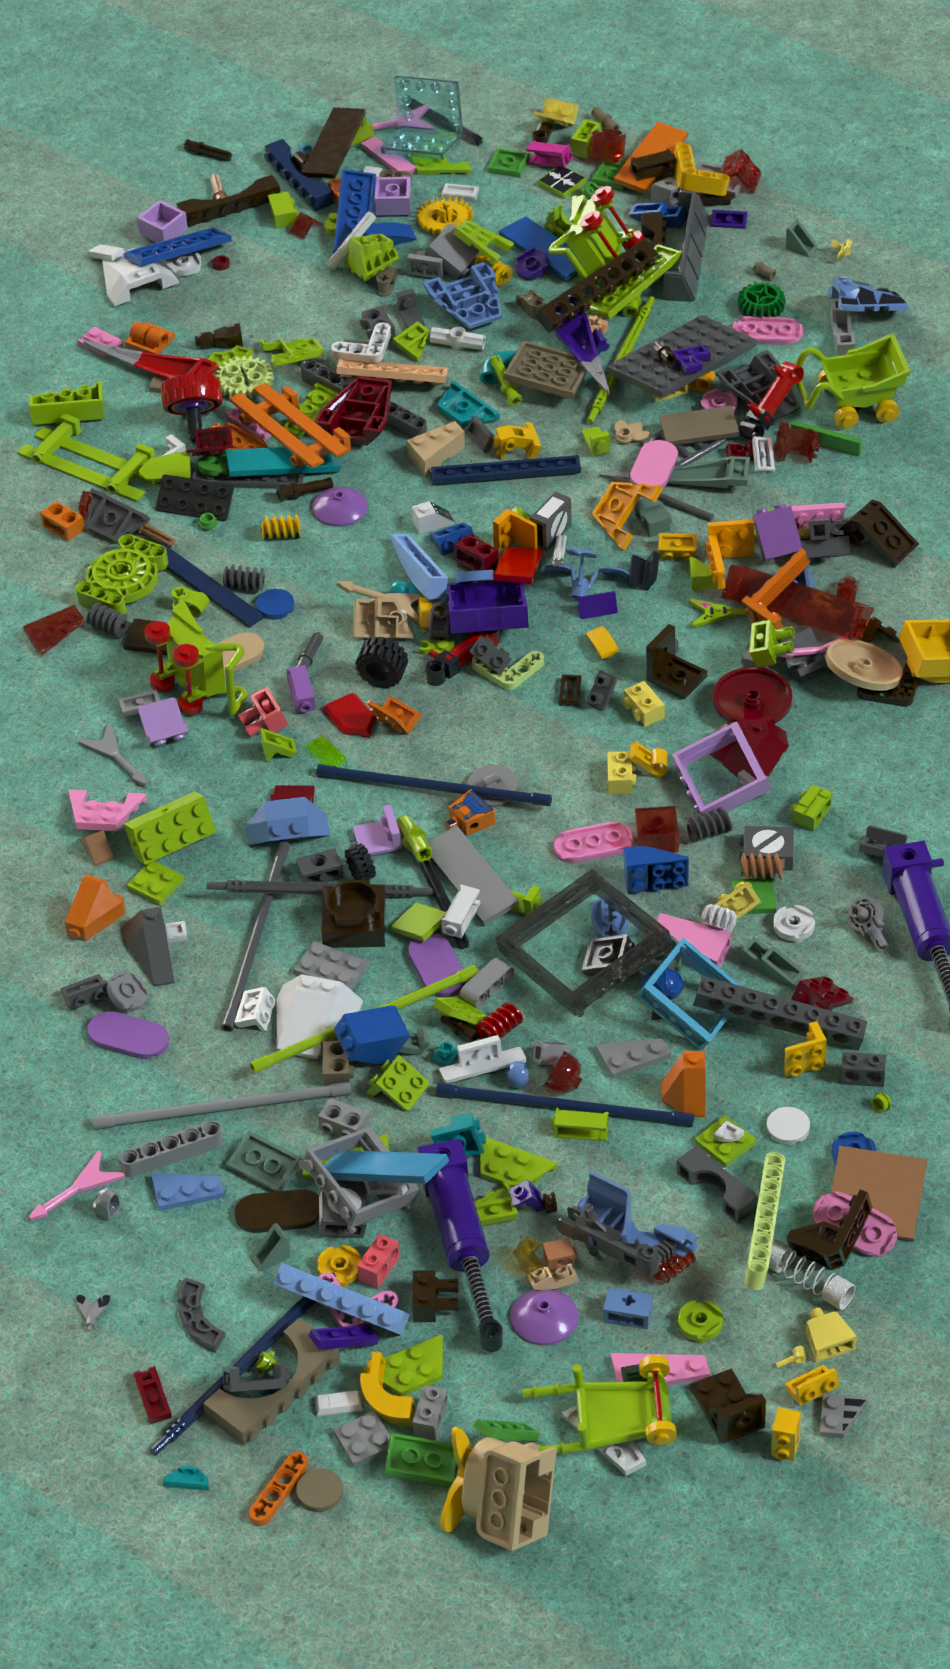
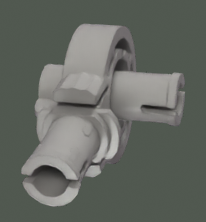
M867 896L855 899L848 909L847 917L850 926L860 931L864 939L871 938L877 952L885 951L889 945L882 934V928L885 927V924L882 921L883 908L881 904Z

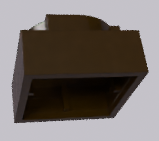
M349 880L335 886H323L321 928L323 945L332 948L385 947V885H370V880Z

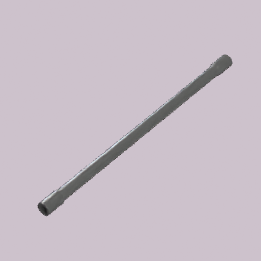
M280 841L277 845L268 881L279 880L290 848V844L286 841ZM263 893L232 996L221 1024L223 1031H233L238 1008L274 896L272 893Z

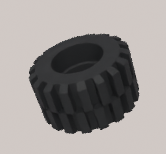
M384 637L367 639L363 643L355 662V669L357 674L362 676L361 679L376 687L388 688L389 686L392 688L395 684L398 685L409 660L407 652H404L405 649L399 646V643Z

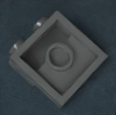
M628 934L590 939L582 967L584 975L604 973L607 979L626 976L627 971L632 969L631 955H635V943L631 941Z

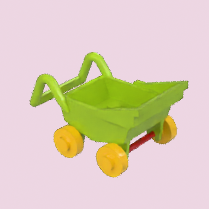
M894 333L857 349H850L847 351L848 355L826 358L824 354L814 347L805 348L800 353L795 364L802 366L806 357L812 354L821 362L823 371L818 375L819 384L814 388L810 398H808L802 381L796 384L807 410L813 408L822 390H828L836 399L837 411L834 414V422L839 429H849L857 424L859 417L853 407H869L878 403L875 408V415L878 421L882 423L892 422L899 416V407L892 398L897 388L906 384L907 376H910L911 371Z

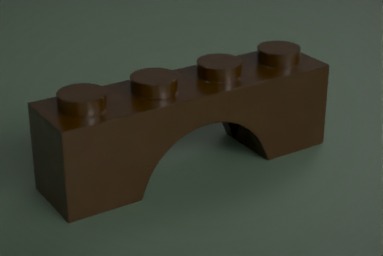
M642 213L641 233L644 238L651 240L650 245L653 248L658 244L665 246L666 220H663V213Z

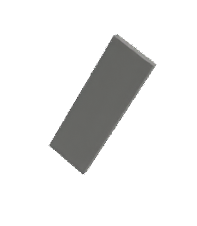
M457 825L428 842L432 848L433 856L431 860L457 892H460V884L480 890L476 900H479L481 904L475 914L484 926L519 905L518 899Z

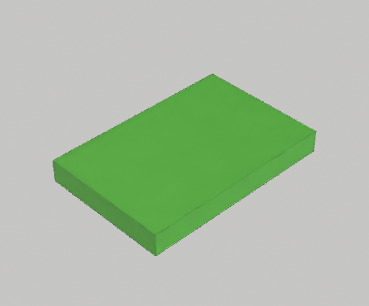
M390 1433L384 1476L444 1487L452 1486L455 1480V1467L457 1465L452 1443Z

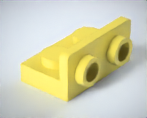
M742 881L733 887L734 891L729 895L725 893L717 898L715 905L734 911L737 915L736 920H738L762 902L753 890L752 884Z

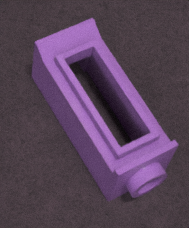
M306 665L286 668L287 680L296 714L314 711L315 699Z

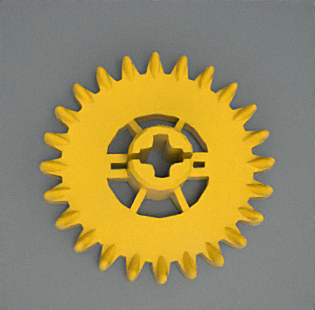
M442 195L441 201L436 196L435 203L430 198L428 201L429 205L424 201L423 207L419 206L416 216L418 225L423 230H426L428 233L432 232L434 235L437 233L440 235L446 225L453 224L458 227L465 220L473 221V210L468 202L464 204L463 199L458 203L457 196L454 201H451V196L449 195L448 200L445 201Z

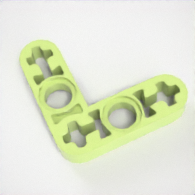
M531 651L509 669L505 668L502 674H491L490 672L494 670L473 656L471 660L472 669L503 689L513 690L543 667L544 655L539 651ZM519 669H526V670H527V671L524 672V673L518 672Z

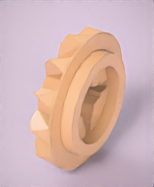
M589 315L588 320L592 333L595 329L600 330L604 334L608 330V321L603 316Z

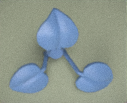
M566 548L567 554L580 556L579 576L576 578V581L575 573H577V570L569 566L562 565L559 567L557 565L554 567L552 563H547L543 570V574L551 571L570 572L572 578L571 587H573L571 597L573 598L587 596L588 589L591 590L592 584L599 573L617 575L627 580L629 575L624 569L603 566L602 568H597L590 582L587 583V579L582 578L584 557L597 558V553L577 548Z

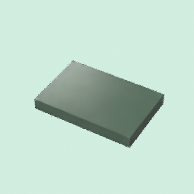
M249 1131L225 1166L227 1169L272 1192L285 1189L299 1169L298 1162L302 1158Z

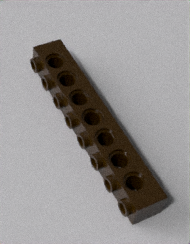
M643 239L541 307L536 315V319L548 333L553 330L558 331L564 326L565 322L573 321L580 312L585 313L591 307L590 305L593 303L598 304L605 295L613 294L617 287L620 285L623 287L632 277L636 278L641 275L645 268L650 269L653 267L659 254L646 239Z

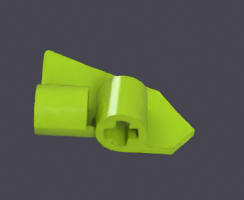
M182 451L150 458L140 468L138 473L145 480H154V484L158 487L161 485L164 474L190 478V454Z

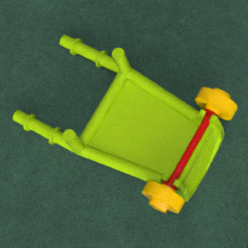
M651 1355L643 1358L639 1363L640 1375L646 1378L647 1382H584L581 1365L575 1364L572 1367L575 1383L562 1385L556 1383V1385L544 1387L533 1385V1388L522 1389L523 1398L535 1397V1399L539 1396L558 1394L559 1397L560 1394L576 1392L579 1421L577 1428L580 1442L564 1444V1441H562L561 1444L548 1446L538 1444L539 1452L556 1447V1454L563 1453L564 1456L565 1453L587 1451L647 1438L650 1444L658 1446L674 1442L677 1438L675 1424L671 1420L668 1386L665 1379L670 1372L669 1360L661 1355Z

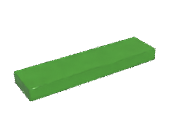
M795 420L791 423V438L855 456H860L862 453V439Z
M477 1419L473 1426L486 1436L497 1439L538 1441L541 1435L539 1434L540 1432L524 1422Z

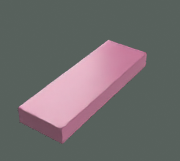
M235 407L225 413L226 419L263 441L272 437L256 422L249 425L246 423L242 424L239 420V414H241L239 408Z

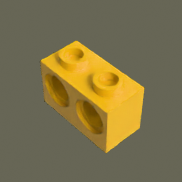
M778 1407L772 1428L771 1456L783 1461H794L800 1440L801 1412Z

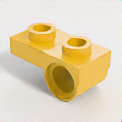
M637 741L630 744V760L657 778H661L667 772L668 753L666 750L656 748L650 751Z

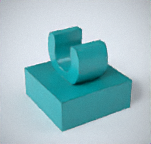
M444 1041L431 1056V1061L443 1067L453 1065L458 1059V1050L453 1048L452 1043Z

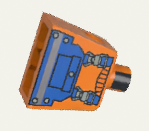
M471 789L450 805L449 820L444 822L446 830L457 825L465 835H470L494 825L495 810Z

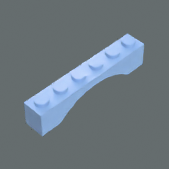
M281 1263L273 1283L399 1335H402L410 1316L409 1313L284 1263Z

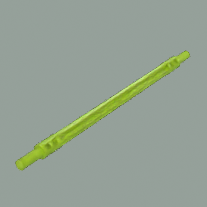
M649 296L645 305L641 307L615 361L631 353L651 313V307L655 301L653 296ZM608 373L606 381L609 392H611L617 377ZM602 387L590 408L591 412L586 420L590 425L593 424L597 414L601 413L609 396Z

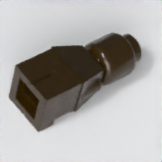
M240 323L234 324L231 327L224 326L213 330L214 334L212 332H203L195 336L196 347L202 349L212 348L214 344L217 348L222 349L234 348L236 345L243 347Z

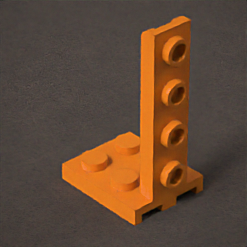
M801 548L797 553L793 554L791 559L784 566L780 567L778 572L771 579L767 580L764 586L754 593L751 598L746 596L742 600V603L747 606L745 608L746 614L751 616L749 619L751 623L771 620L774 628H784L781 623V617L775 612L771 613L768 611L767 606L809 565L804 549Z

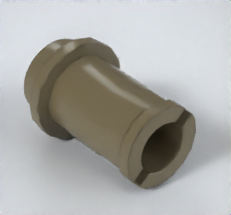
M762 261L756 262L753 267L756 275L760 274L769 280L775 278L777 274L775 269L766 266Z

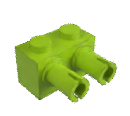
M771 620L752 623L749 653L757 668L775 665L777 656L794 653L792 641L778 643L781 640L795 638L793 626L776 629Z

